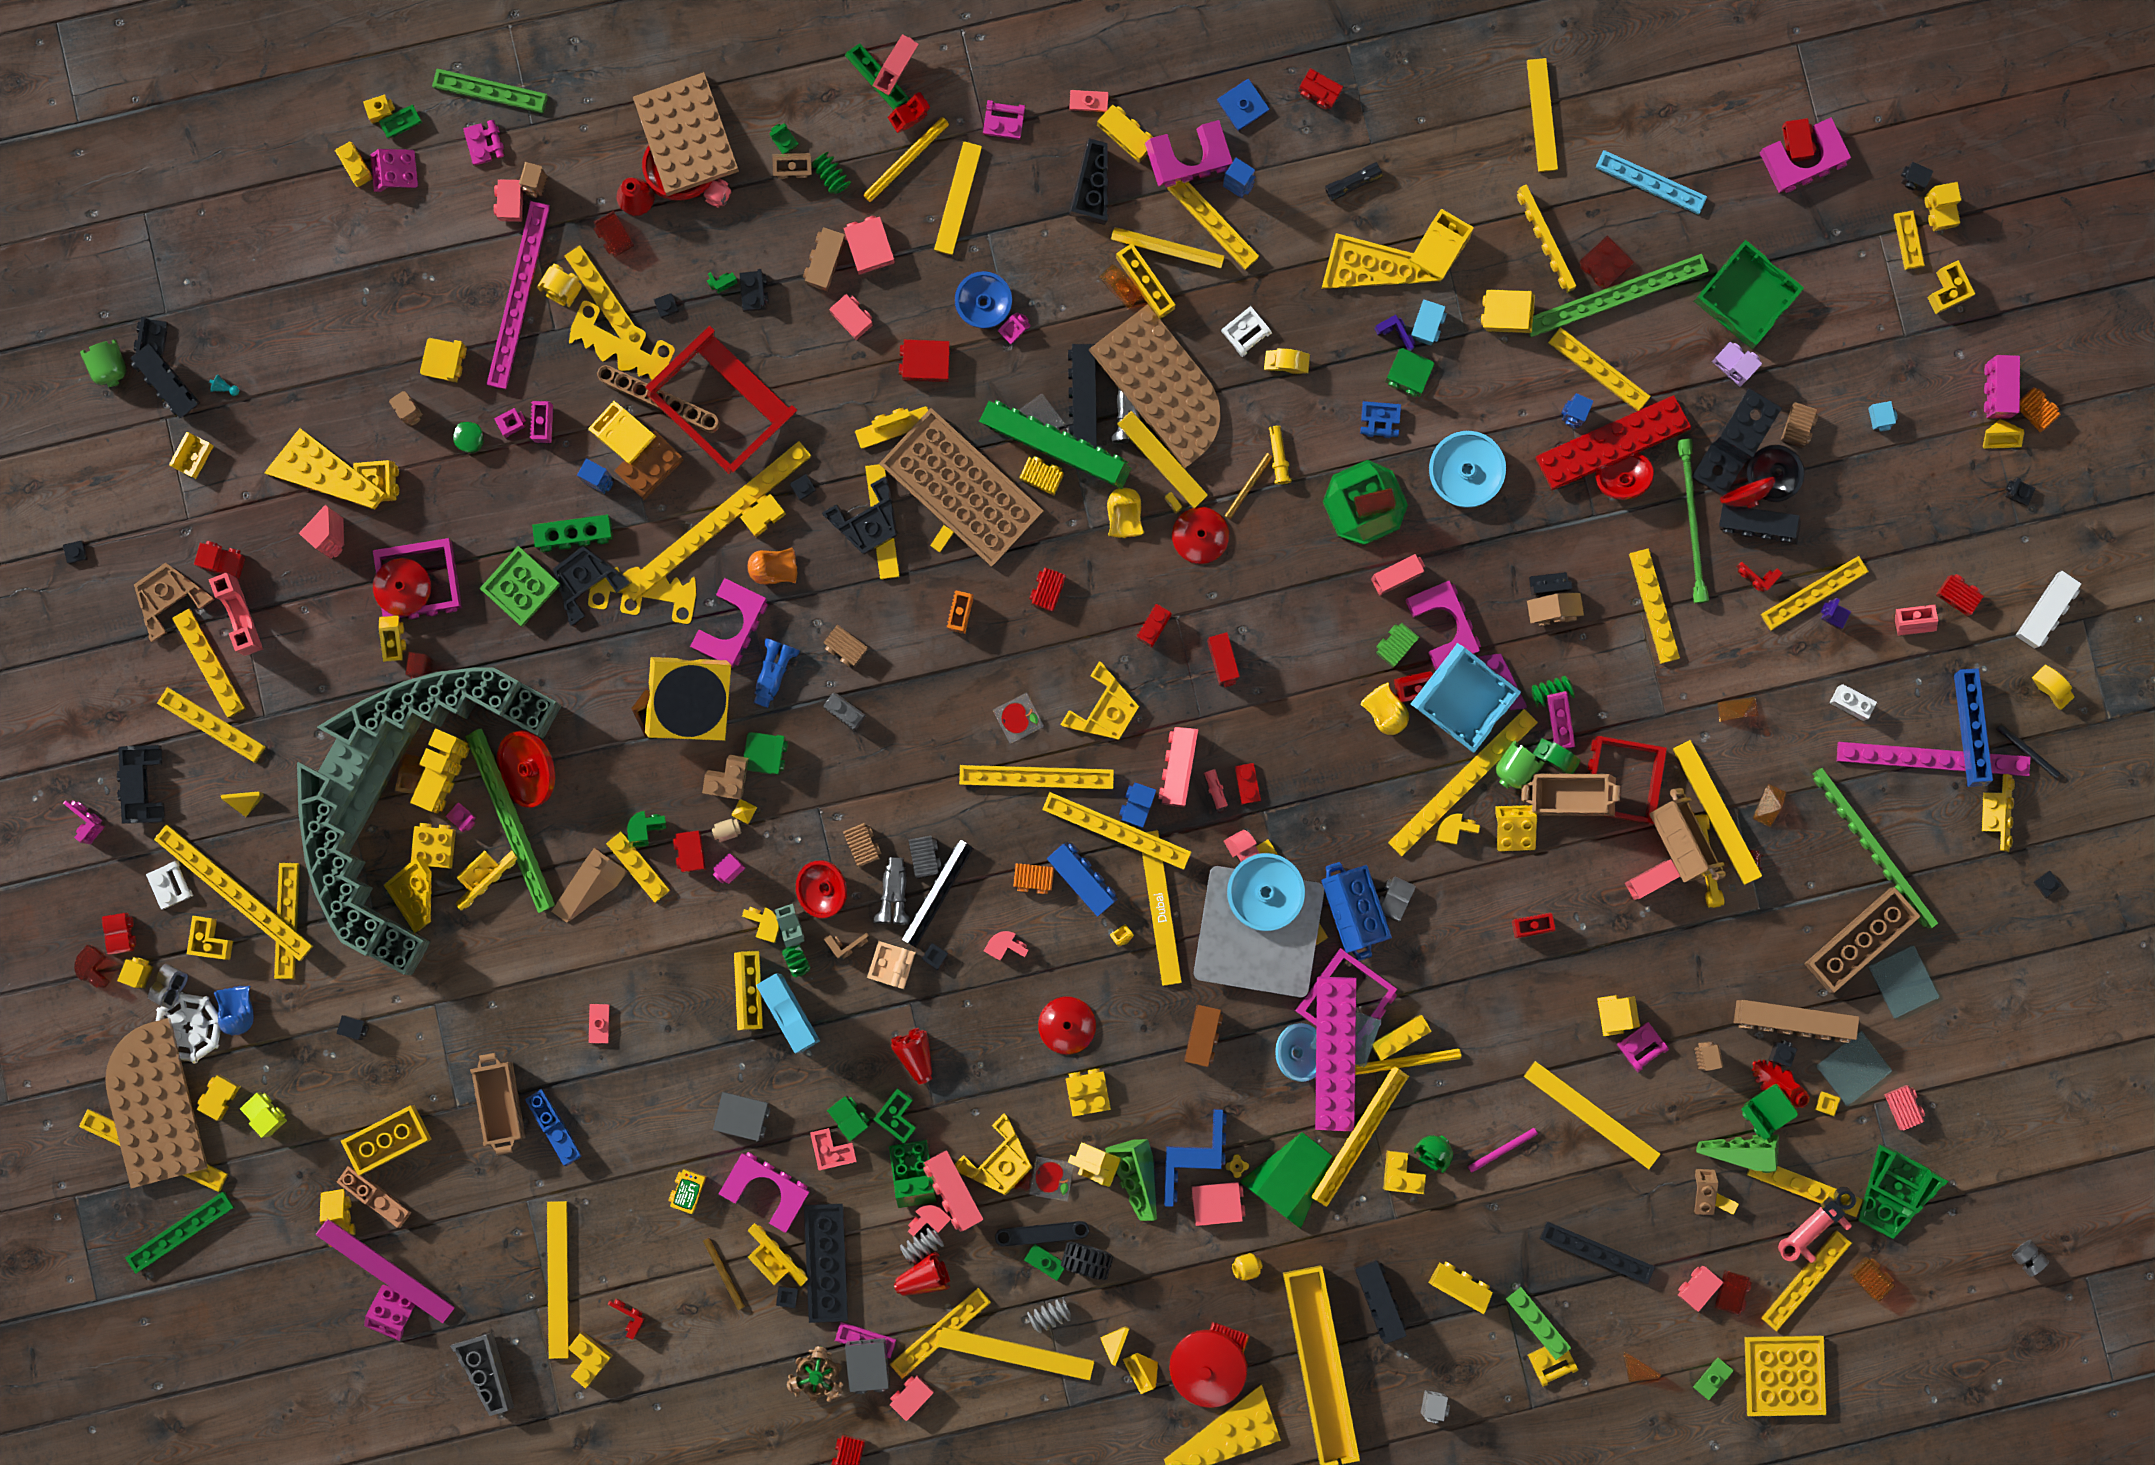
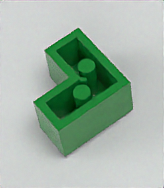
M897 1088L873 1120L905 1143L917 1128L902 1116L913 1099Z
M844 1096L830 1107L827 1112L850 1142L870 1126L868 1124L870 1120L864 1112L859 1113L856 1109L858 1104L852 1097Z

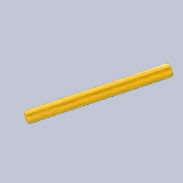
M941 117L864 193L865 199L872 202L948 127V121Z
M1452 1049L1355 1064V1075L1391 1070L1393 1066L1404 1068L1461 1059L1460 1049Z

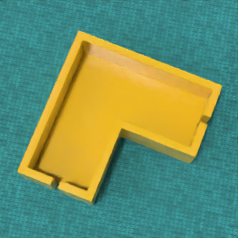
M435 729L428 745L439 749L440 752L437 753L426 748L420 761V765L426 768L410 803L438 814L445 807L446 801L444 799L447 793H451L454 786L452 781L455 775H459L462 768L460 763L463 758L467 757L470 748H468L469 744Z

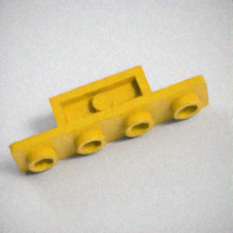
M925 406L910 412L908 409L899 408L894 410L891 415L886 416L882 414L876 416L875 420L872 421L873 425L855 431L860 448L863 449L908 433L928 411L927 407Z
M2003 774L2002 793H1983L1982 831L2001 832L2000 850L2009 852L2013 844L2010 829L2013 827L2011 809L2014 807L2012 790H2014L2015 781L2012 775Z
M486 851L480 854L457 876V879L468 889L456 902L457 907L460 910L466 909L473 903V899L485 893L492 882L499 880L506 869L514 866L517 860L516 854L513 851L509 852L499 863Z
M754 1223L748 1229V1232L761 1244L748 1258L773 1285L787 1273L799 1286H802L808 1280L805 1272L794 1265L792 1258L779 1249L778 1243L771 1240L761 1226H757Z

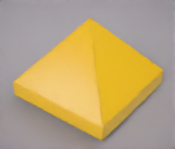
M740 799L731 816L749 824L757 807Z
M1126 924L1110 934L1118 947L1128 944L1134 936Z

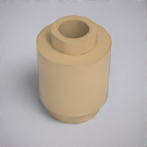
M732 818L714 824L715 828L712 829L715 840L719 839L720 842L738 837V834L742 833L738 820H732Z

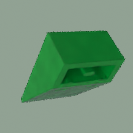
M927 1140L889 1146L898 1208L937 1202L933 1188L934 1181L931 1177H927L923 1169L925 1167L924 1162L930 1159Z

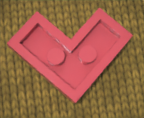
M830 1128L810 1132L818 1170L857 1162L853 1143L833 1146Z

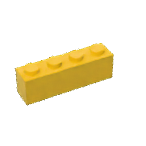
M1133 243L1116 253V259L1159 319L1175 310L1174 302Z
M759 951L734 953L737 1031L763 1029L761 993L756 986L760 983Z

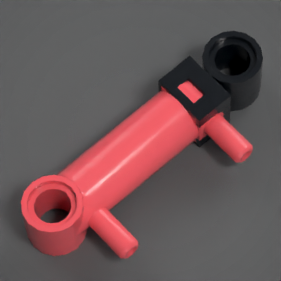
M1840 1187L1834 1192V1200L1829 1196L1820 1204L1821 1207L1788 1238L1780 1241L1778 1249L1782 1257L1786 1261H1794L1801 1253L1810 1263H1813L1816 1257L1806 1248L1833 1222H1839L1845 1230H1849L1852 1227L1844 1217L1846 1214L1844 1210L1854 1207L1856 1197L1848 1187ZM1848 1194L1850 1196L1849 1200L1841 1202L1840 1198L1842 1195ZM1787 1246L1794 1247L1791 1253H1785L1784 1251Z

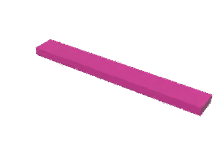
M327 1219L316 1233V1236L442 1324L455 1307L330 1219Z

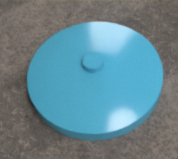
M1461 431L1447 436L1433 451L1429 464L1430 480L1437 494L1446 502L1463 508L1477 507L1490 501L1501 489L1506 474V462L1499 446L1490 437L1475 431Z
M1262 853L1248 857L1235 868L1228 882L1227 898L1233 914L1241 923L1255 930L1273 931L1288 925L1299 914L1304 903L1305 887L1301 874L1290 861L1279 855Z

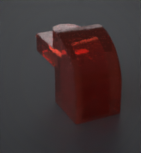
M86 945L76 957L74 964L75 973L81 981H86L90 978L89 982L93 986L105 988L110 981L97 968L106 957L93 945Z

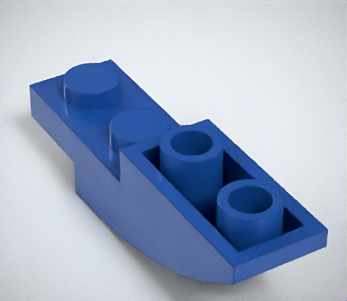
M541 1089L526 1098L525 1100L542 1131L547 1135L562 1164L566 1167L581 1158L582 1155L576 1147L574 1139L544 1091Z

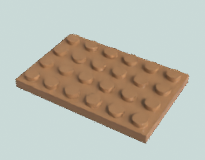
M704 72L633 97L666 196L739 172Z

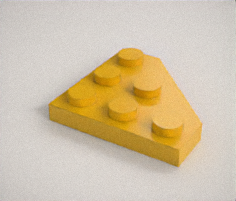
M419 856L384 884V887L414 933L420 931L431 922V870L423 858Z

